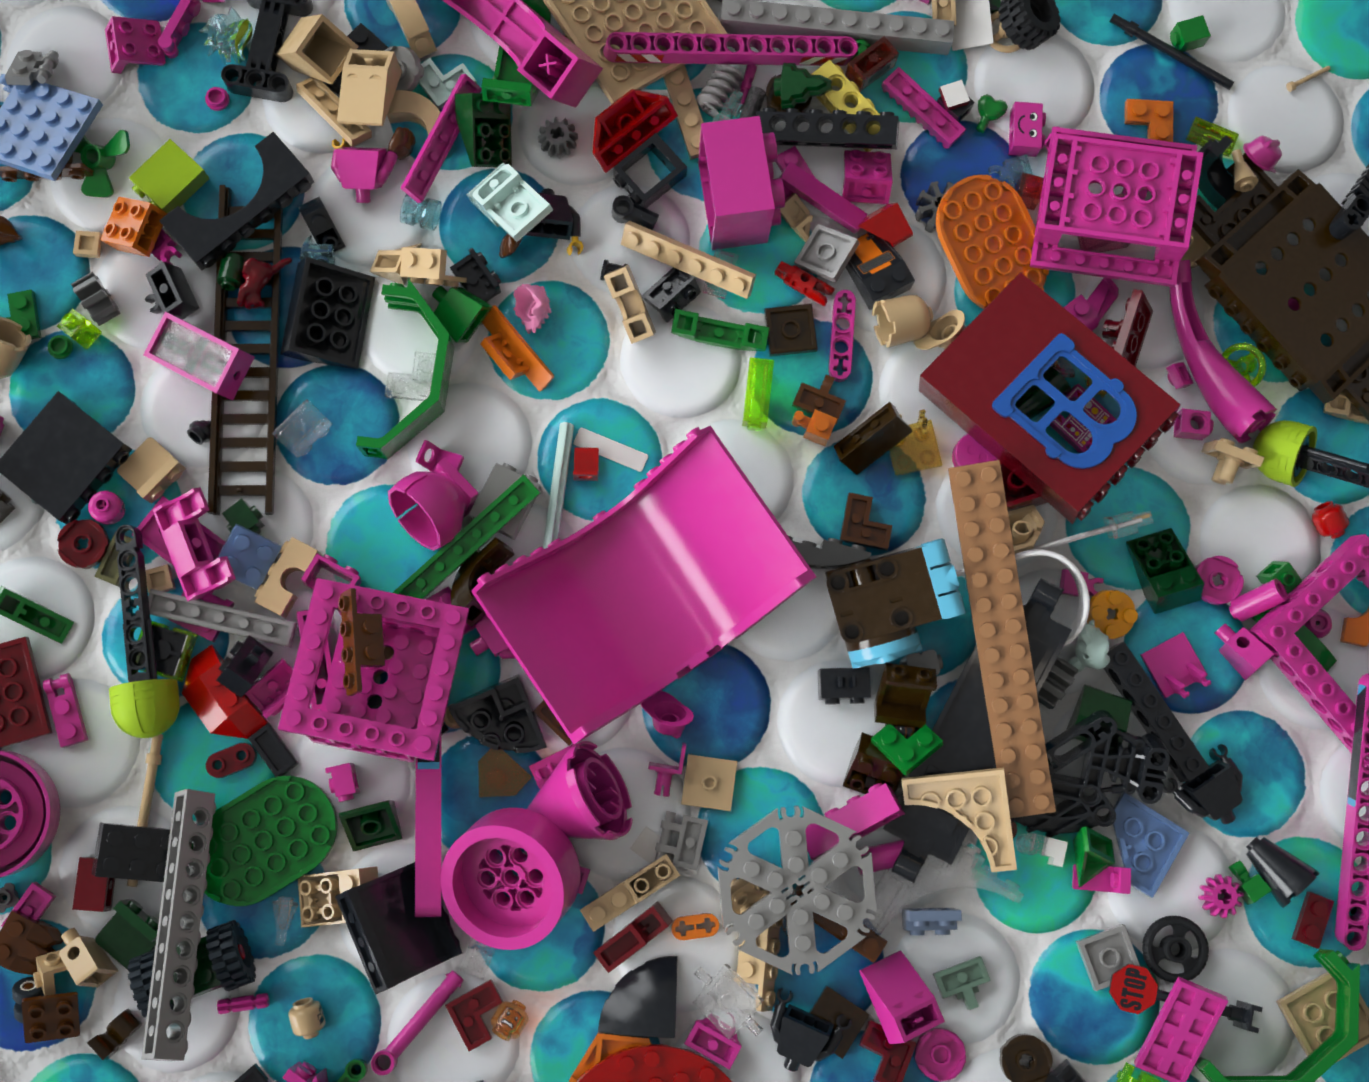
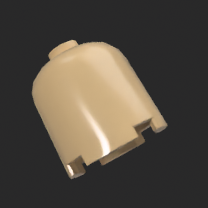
M917 295L876 301L872 309V316L877 315L878 325L874 326L877 339L881 345H887V348L923 338L928 333L931 321L933 320L932 309Z
M0 317V379L9 377L14 373L31 344V336L29 334L25 335L21 331L22 326L4 317Z

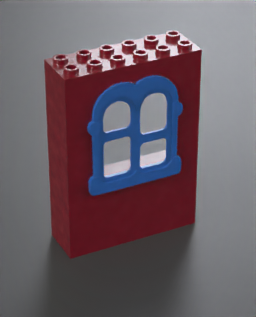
M1021 272L920 374L919 392L1072 524L1077 519L1082 521L1091 512V508L1094 506L1093 502L1100 503L1108 494L1107 491L1111 488V484L1116 486L1125 476L1124 473L1128 470V466L1133 468L1142 458V454L1146 450L1149 451L1157 443L1160 435L1163 432L1166 433L1174 425V421L1179 416L1177 411L1181 405ZM1060 357L1067 358L1092 380V384L1076 401L1069 400L1043 377V374ZM1032 386L1039 387L1055 402L1054 406L1038 422H1033L1015 405ZM1101 390L1110 394L1119 403L1121 409L1118 419L1110 424H1100L1094 421L1083 410L1086 404ZM1064 411L1070 413L1090 431L1092 445L1084 453L1075 454L1067 451L1046 433V428L1060 413Z

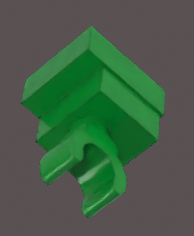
M1240 860L1228 867L1232 874L1242 882L1238 890L1244 894L1242 899L1247 905L1255 903L1272 891L1259 874L1250 877L1246 867Z

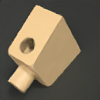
M71 928L61 935L66 946L59 951V956L77 986L98 988L118 972V969L104 950L95 942L94 938L80 936L75 928Z

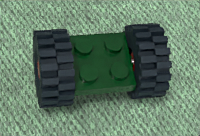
M232 920L208 929L206 932L207 936L202 937L197 946L196 958L198 966L194 972L193 985L195 991L193 998L224 987L225 991L229 992L255 982L256 967L253 963L255 962L254 957L251 954V947L248 945V939L244 936V930L240 928V924L236 920ZM180 946L176 948L178 955L181 952ZM155 950L131 958L127 968L129 971L128 979L131 981L130 989L134 993V1001H137V1008L139 1011L142 1010V1016L146 1018ZM174 972V974H173V979H174L175 983H176V981H177V973H176V972ZM173 999L170 1000L171 1010L174 1008Z

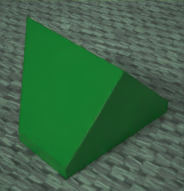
M1087 826L1082 827L1073 839L1079 888L1108 866L1115 864L1112 840Z

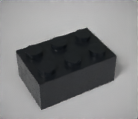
M100 822L91 874L95 877L164 882L170 829Z

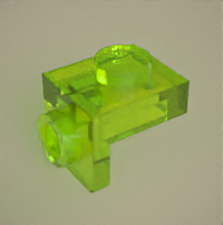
M73 308L63 316L61 322L57 325L60 330L84 349H88L102 333L101 330Z

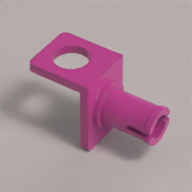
M682 743L679 767L649 762L648 769L658 772L654 791L655 795L660 796L661 788L664 786L663 796H670L672 775H682L686 743Z

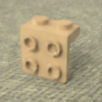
M402 247L400 277H408L412 283L424 284L425 280L426 285L458 287L459 282H467V278L445 275L447 250Z
M150 437L129 456L127 461L118 468L117 472L137 490L136 492L143 499L152 504L164 494L165 490L173 482L180 478L186 468L155 439Z

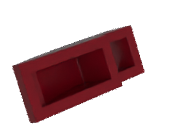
M657 901L593 953L609 973L669 927L673 920Z

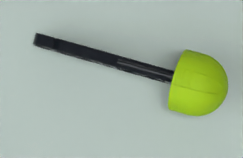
M1289 420L1277 421L1266 426L1254 441L1253 449L1258 451L1257 455L1264 457L1261 467L1257 468L1266 477L1276 482L1296 487L1304 478L1307 470L1369 488V464L1316 449L1317 428L1314 426Z
M122 525L115 533L116 551L119 552L117 563L128 683L109 688L110 707L115 723L123 732L137 738H152L167 731L178 716L180 708L178 681L174 679H157L144 555L140 550L143 549L142 534L135 526ZM128 530H131L133 538L129 543H126L124 535ZM133 554L135 556V563L132 567H128L126 560L129 555ZM136 578L138 587L135 591L131 592L129 590V583L132 579ZM136 606H139V610L133 613V609H135ZM140 627L143 631V636L139 641H136L134 639V631ZM140 652H143L145 654V662L139 666L136 662V657ZM138 670H146V673L138 672Z

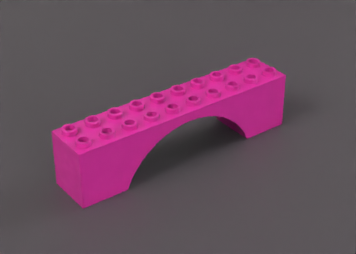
M442 0L497 42L516 62L518 66L517 71L552 100L576 108L603 69L522 0Z

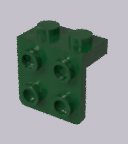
M133 899L120 900L113 908L116 914L95 937V942L126 969L131 958L150 952L156 946L159 920L155 917L148 916L142 910L143 907Z

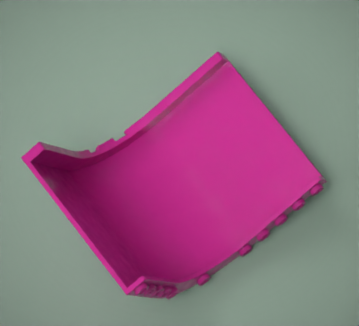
M711 426L701 430L699 427L691 430L686 435L688 438L686 441L683 440L673 447V454L670 453L659 461L661 465L654 467L646 474L648 476L647 479H642L634 485L635 490L608 512L603 510L595 515L592 523L562 541L560 538L552 541L546 549L543 546L537 548L529 557L522 555L511 566L508 563L502 565L492 575L490 572L485 573L477 579L478 584L471 590L574 745L701 665L816 578L812 569Z

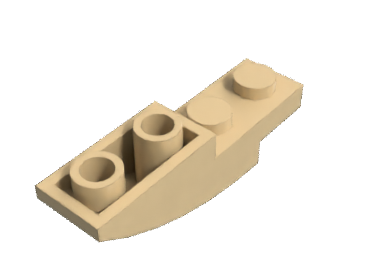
M665 854L580 909V912L594 932L679 877L680 874L668 855Z

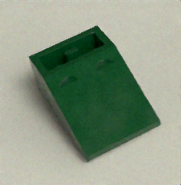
M482 93L455 94L456 121L471 166L498 167L501 163H505L512 167L511 104L483 101Z
M1172 528L1126 541L1144 596L1154 614L1201 600L1204 582Z

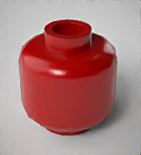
M1327 501L1315 507L1312 521L1321 536H1330L1334 539L1345 534V529L1349 526V518L1342 505L1333 503V501Z

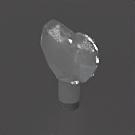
M1062 357L1058 358L1051 366L1064 378L1075 377L1074 367Z

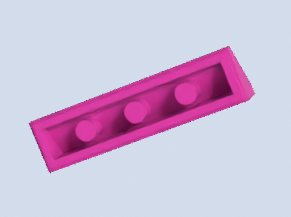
M789 161L779 177L782 178L783 186L796 193L799 197L852 233H857L860 230L858 225L865 219L867 213Z

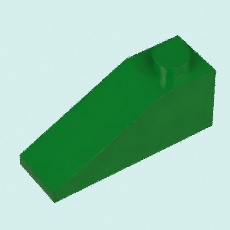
M1 585L0 615L60 644L63 643L74 621Z

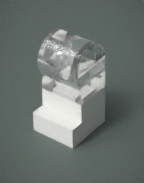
M1022 833L1017 837L1016 847L1020 853L1049 857L1047 864L1063 867L1068 842L1035 833Z

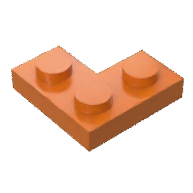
M1127 99L1125 101V124L1146 125L1147 139L1173 142V101Z

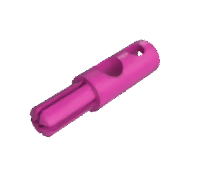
M747 65L744 81L741 83V91L737 101L740 105L745 103L757 70L756 65Z

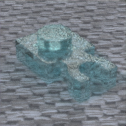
M1027 154L1006 159L1002 163L1003 166L993 165L988 169L989 174H999V178L995 179L1001 182L1008 179L1009 185L1031 180L1033 177Z

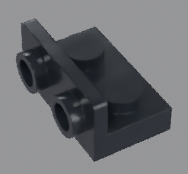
M673 267L642 296L649 305L661 314L663 320L668 323L674 318L675 309L682 310L701 291L693 276Z

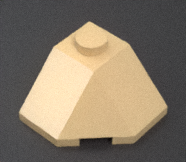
M1034 505L1009 511L1008 516L1014 553L1033 549L1044 526V519Z

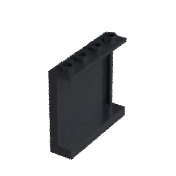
M58 391L0 458V473L58 521L68 524L80 516L82 508L89 503L91 497L97 493L103 484L110 481L116 468L127 461L132 448L124 444L79 408L71 399Z
M415 862L335 896L375 995L462 954L460 941L454 934L449 915L445 912L442 903L441 917H415Z

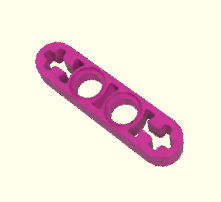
M849 290L839 291L833 301L828 372L829 376L834 377L836 382H843L849 377L852 365L856 299ZM842 297H846V300L851 303L847 304L846 312L841 313L842 302L838 301ZM839 319H846L849 322V328L840 330L836 322ZM842 341L848 346L847 352H837L835 349L837 342ZM839 359H843L842 369L846 370L841 376L834 370L838 366Z

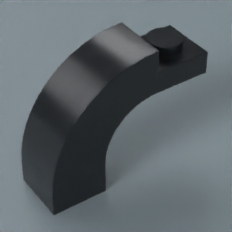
M1227 135L1219 142L1216 139L1214 141L1210 139L1198 151L1203 152L1198 188L1217 209L1237 192L1234 189V178L1226 170L1222 158L1223 153L1233 142Z

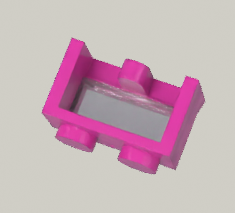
M317 553L301 578L304 585L314 590L316 578L360 586L362 582L360 576H358L359 572L350 566L343 568L337 564L338 561L327 554L323 557Z

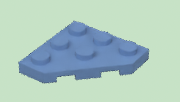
M1123 792L1114 806L1116 820L1113 823L1124 868H1131V886L1153 898L1187 839L1189 832Z

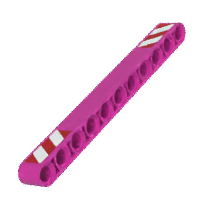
M613 32L607 37L603 53L608 61L614 63L783 65V63H795L796 65L822 66L830 59L834 65L845 66L850 63L856 54L858 45L855 39L848 36ZM610 45H617L620 50H614ZM634 45H639L644 50H637ZM658 46H664L667 50H660ZM681 46L688 47L690 51L683 50ZM705 46H708V47H710L713 51H712V52L707 51L704 47H705ZM727 47L734 48L736 52H731ZM750 47L756 48L759 52L752 51ZM773 48H778L781 53L776 52ZM796 48H800L804 53L798 52ZM819 48L823 49L826 54L820 52ZM841 49H845L848 54L844 53Z

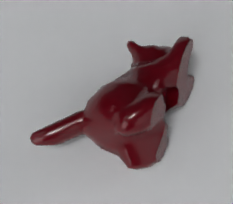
M256 258L247 259L243 266L242 276L245 282L239 289L238 306L242 307L245 305L249 310L258 307L264 308L265 303L262 301L261 291L272 279L273 275L290 264L292 259H281L275 265L258 261Z

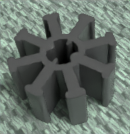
M938 181L930 184L927 193H925V190L921 191L916 202V206H920L915 214L917 222L923 218H931L925 227L926 231L930 233L933 231L936 225L938 209L936 205L939 206L942 197L954 185L953 183H947L943 191L944 194L940 193Z
M93 271L71 284L74 293L81 300L80 303L84 309L88 310L90 317L94 322H97L98 326L121 314L117 304L110 297L111 294L104 288L98 276H95Z
M1058 656L1037 695L1038 702L1048 709H1053L1058 700H1062L1065 696V690L1073 684L1075 680L1073 677L1078 673V669Z

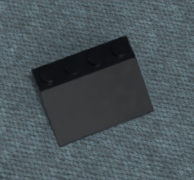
M305 257L297 265L280 355L302 361L358 369L375 277L310 257Z

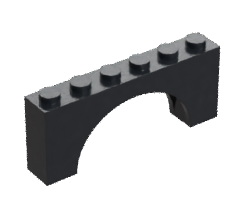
M274 132L255 145L263 163V178L256 195L245 207L223 218L202 219L186 213L177 206L159 220L201 271L213 266L221 255L232 251L240 240L251 236L259 225L269 222L278 210L288 207L297 195L307 192L314 183L309 171Z

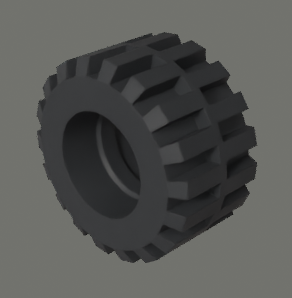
M1003 0L1000 3L998 12L1000 14L999 21L1002 23L1001 27L1006 32V36L1012 40V43L1018 45L1021 49H1035L1058 32L1057 30L1060 29V12L1054 0Z

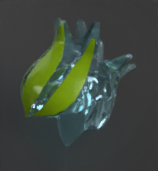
M230 7L227 15L214 14L210 17L206 25L199 32L208 33V38L204 43V46L210 45L208 56L218 50L221 60L225 65L227 62H231V55L236 64L239 63L238 56L243 61L245 60L243 50L252 37L253 29L248 18L241 19L233 7Z

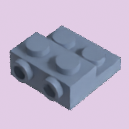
M902 908V927L904 930L910 931V935H925V930H935V935H950V930H957V921H962V911L955 908Z

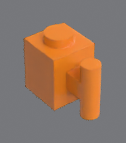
M816 409L811 418L805 416L802 411H796L792 419V425L806 428L803 438L825 447L837 418Z

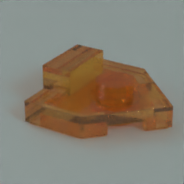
M490 748L478 761L479 797L516 796L532 778L503 749L494 750Z

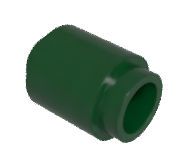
M227 253L221 259L217 283L225 290L234 291L242 285L244 258L241 255Z

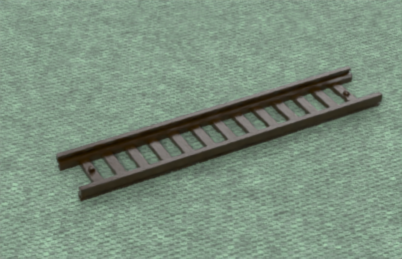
M226 185L219 186L218 218L234 214L245 207L231 206L232 190L226 187ZM283 208L278 210L273 216L274 229H255L251 236L242 239L273 240V252L229 253L241 255L244 258V262L249 258H256L258 261L273 263V265L278 263L282 259ZM224 253L217 259L214 336L226 342L227 332H271L270 344H231L249 354L270 355L269 367H250L245 378H269V390L237 391L233 400L212 392L208 480L209 511L207 513L220 515L221 496H265V514L273 515L281 270L274 274L266 285L272 286V297L262 298V301L265 303L264 308H255L271 309V321H227L228 309H245L246 307L245 305L242 307L238 306V298H228V290L223 289L217 283L221 259L227 254ZM224 401H268V414H224ZM223 425H268L267 438H223ZM267 448L266 461H222V449ZM222 472H266V485H221Z

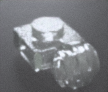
M735 89L723 105L721 113L713 118V122L730 120L733 116L737 117L743 108V104H741L743 93Z

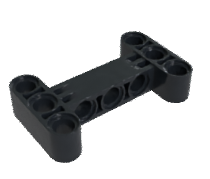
M247 0L251 7L259 9V14L246 66L229 64L221 71L222 80L231 93L276 102H287L292 98L293 89L287 76L276 72L279 58L275 54L282 45L289 15L305 17L311 14L313 11L311 0H305L302 3H297L299 0ZM238 77L236 81L230 82L232 78ZM262 81L259 85L253 86L255 82ZM285 85L283 89L276 90L278 86Z

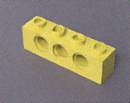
M830 59L811 74L822 75L830 79L832 86H837L840 89L838 91L831 90L821 96H816L831 114H833L834 110L847 111V114H856L857 111L871 112V115H880L875 109L873 102L869 98H865L859 92L858 86L844 76L842 68L837 64L834 65ZM845 103H853L855 107L850 108ZM848 124L845 127L849 134L855 132L857 128L855 124ZM876 124L871 125L868 133L871 135L877 134L880 131V126ZM863 148L866 152H870L872 150L868 148Z

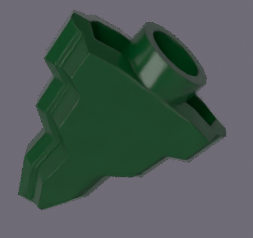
M783 63L781 77H775L774 94L775 97H781L782 110L794 109L797 104L806 103L810 97L821 96L832 90V81L822 75H811L807 69L797 68L795 63Z

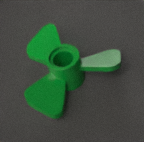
M118 131L105 146L91 144L86 136H83L74 152L80 153L82 163L93 170V176H86L82 184L81 191L84 195L103 198L113 195L114 190L107 170L114 166L116 156L124 155L129 151L128 131Z

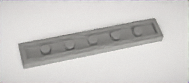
M150 589L148 595L150 615L243 637L250 635L256 640L290 648L298 624L201 600L187 602L184 596Z

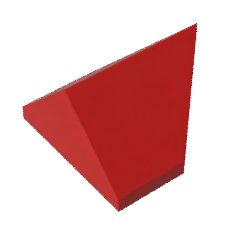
M898 202L884 205L866 216L858 225V227L888 241L893 247L913 236V232Z

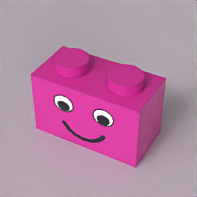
M1015 102L1010 110L1009 155L1036 157L1039 151L1044 149L1046 137L1042 134V127L1045 126L1046 113L1043 112L1042 103Z

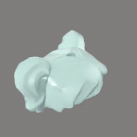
M1091 620L1089 624H1085L1075 646L1076 657H1072L1068 661V663L1078 669V672H1081L1085 667L1101 670L1110 662V657L1107 655L1109 652L1108 636L1102 633L1100 628L1095 627L1094 620Z

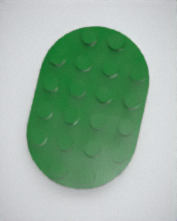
M278 776L261 782L215 810L212 818L213 836L209 844L210 861L206 870L207 887L204 893L219 903L231 906H248L269 898L318 867L330 853L337 835L336 811L328 795L318 785L307 779L295 776Z

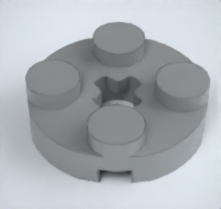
M392 46L387 48L385 51L395 52L398 63L402 66V74L396 90L413 91L424 75V68L420 63L419 57L408 47Z

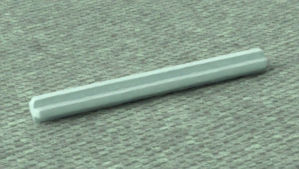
M568 422L560 423L543 543L544 549L548 548L547 546L552 541L558 539L560 533L574 425Z

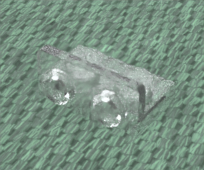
M306 399L272 434L292 454L299 458L301 455H306L312 449V444L318 438H323L329 432L332 422Z

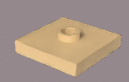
M688 754L681 804L731 811L738 761Z

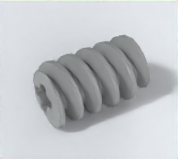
M719 64L716 67V71L712 73L711 79L706 82V86L702 88L701 93L696 98L699 107L713 118L720 117L717 110L724 111L725 106L723 103L728 104L730 102L728 96H734L735 92L732 88L738 89L740 87L738 81H744L743 74L733 66Z

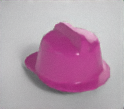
M1262 135L1243 145L1245 153L1253 163L1265 171L1276 173L1274 167L1282 156L1279 140H1272Z
M660 691L641 703V707L652 717L655 730L663 735H671L678 739L685 726L693 721V712L667 692Z

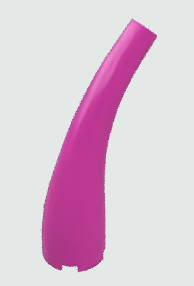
M1180 260L1176 286L1169 287L1172 314L1179 343L1191 373L1210 409L1224 428L1239 443H1245L1251 439L1248 434L1256 430L1261 432L1276 415L1274 412L1277 409L1224 358L1210 341L1199 319L1194 303L1191 284L1190 260Z

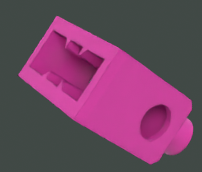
M1225 623L1215 632L1225 643L1219 649V652L1245 680L1274 655L1269 648L1244 627L1235 633Z

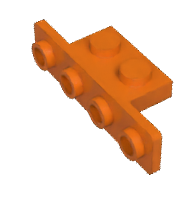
M493 305L482 321V324L492 335L484 338L480 345L509 380L525 374L538 391H543L554 378L553 373L498 307Z

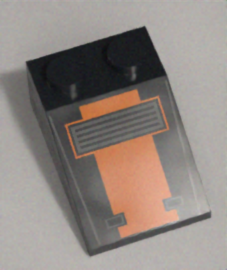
M870 232L856 238L860 244L845 268L869 310L873 309L876 301L894 298L911 289L915 279L902 257L888 241Z

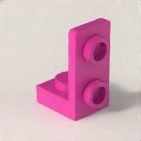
M1074 864L1072 888L1076 890L1130 894L1131 868L1108 866L1079 888L1076 864Z

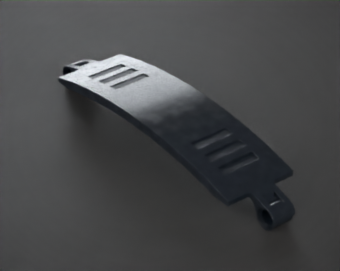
M1042 578L1037 583L1027 604L1023 605L1037 695L1072 629L1050 618L1064 589ZM976 645L932 729L943 740V746L915 768L909 777L996 768ZM902 789L897 800L905 814L884 825L883 830L904 841V845L891 871L915 883L916 877L928 855H933L952 865L970 828L954 817L953 814L943 809L922 805H905Z

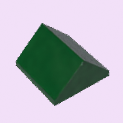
M387 800L339 813L340 821L353 852L402 839L394 800Z

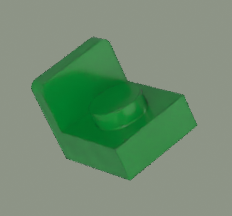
M1272 561L1256 575L1261 584L1278 579L1283 584L1287 594L1302 582V579L1289 562Z

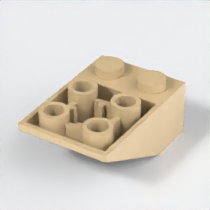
M349 49L342 70L337 117L339 124L384 125L402 74L394 51Z
M378 867L310 874L299 878L298 891L301 928L346 923L335 896L378 878Z

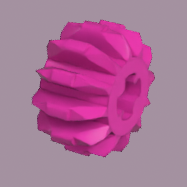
M1216 874L1214 879L1207 877L1206 883L1208 886H1200V889L1205 893L1198 897L1199 900H1206L1202 908L1204 910L1210 909V915L1215 917L1219 914L1221 918H1227L1228 913L1231 915L1237 914L1234 906H1243L1241 902L1237 901L1238 897L1244 896L1242 892H1236L1240 884L1237 882L1232 883V877L1225 876L1223 878L1221 874ZM1224 893V899H1218V894Z

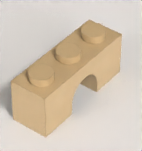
M626 265L605 274V281L612 298H615L623 317L622 322L631 344L653 336L656 330L630 266Z
M291 537L290 541H286L280 550L282 555L278 562H274L269 568L267 574L269 577L266 583L261 584L257 589L255 603L286 619L298 598L287 590L285 585L286 578L294 571L305 573L316 553L321 556L322 554L309 545Z

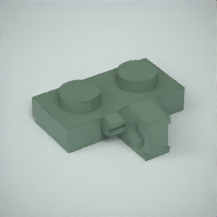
M981 956L933 973L942 999L952 995H956L957 1000L963 998L967 1010L979 1007L974 994L979 992L978 985L991 981Z

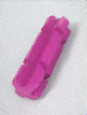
M267 993L257 994L255 997L254 995L234 997L231 1000L229 998L221 999L217 1002V1010L219 1014H226L231 1011L253 1010L255 1007L257 1009L266 1008L269 1006V996Z

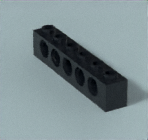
M763 108V111H756V116H760L762 133L774 132L777 145L895 150L898 148L900 121L899 117L894 116L893 112H880V115H871V112L857 111L856 114H847V111L834 110L833 114L823 113V110L811 109L809 113H801L799 109L793 108L786 109V112H777L775 108ZM780 121L786 122V126L782 131L774 130L776 123ZM802 122L809 123V128L805 132L798 131V126ZM825 123L833 124L832 130L828 133L821 132V127ZM848 124H855L857 126L855 132L851 134L845 133L844 129ZM871 125H879L880 131L877 134L871 135L868 133Z
M1121 642L1111 647L1107 653L1110 657V662L1103 669L1122 697L1132 701L1131 710L1146 733L1154 734L1160 739L1169 753V767L1180 782H1190L1208 770L1210 767L1126 643Z

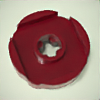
M89 519L74 520L66 524L59 532L57 539L59 549L57 550L65 563L75 568L90 569L102 561L111 541L106 530L100 524ZM88 538V547L79 550L80 544L78 541Z

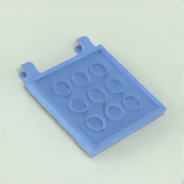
M1 74L0 84L5 85L4 91L10 94L0 108V164L56 181L103 104L97 98L51 84H41L37 80H34L32 85H7L5 74Z

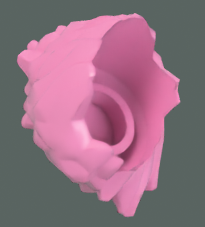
M522 284L517 287L513 294L516 299L515 315L521 319L522 325H525V330L528 334L531 331L536 333V329H541V324L545 323L544 318L548 319V313L552 312L549 305L550 300L544 286Z

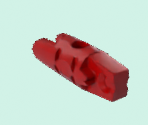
M781 261L775 270V275L781 278L783 283L822 306H825L828 301L820 292L832 295L835 291L834 287L795 265L791 266Z

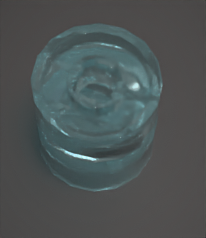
M406 194L401 206L400 222L412 226L419 223L420 228L435 231L440 219L442 203L431 198H426L423 202L417 203Z

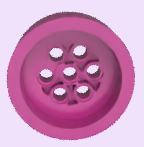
M0 750V796L4 790H8L12 794V799L8 804H4L0 798V878L18 873L35 863L52 843L60 821L59 795L48 773L32 759L19 753ZM9 815L14 816L16 819V826L12 830L5 826V819Z
M503 808L481 817L450 847L441 868V892L453 920L466 934L476 941L503 950L527 948L543 940L573 905L580 886L579 860L567 835L547 817L528 809ZM520 848L524 849L527 852V855L522 853ZM497 849L502 852L503 856L497 852ZM536 869L540 870L543 876L538 874ZM512 870L517 872L518 876L514 875ZM527 891L531 892L534 897L530 896Z

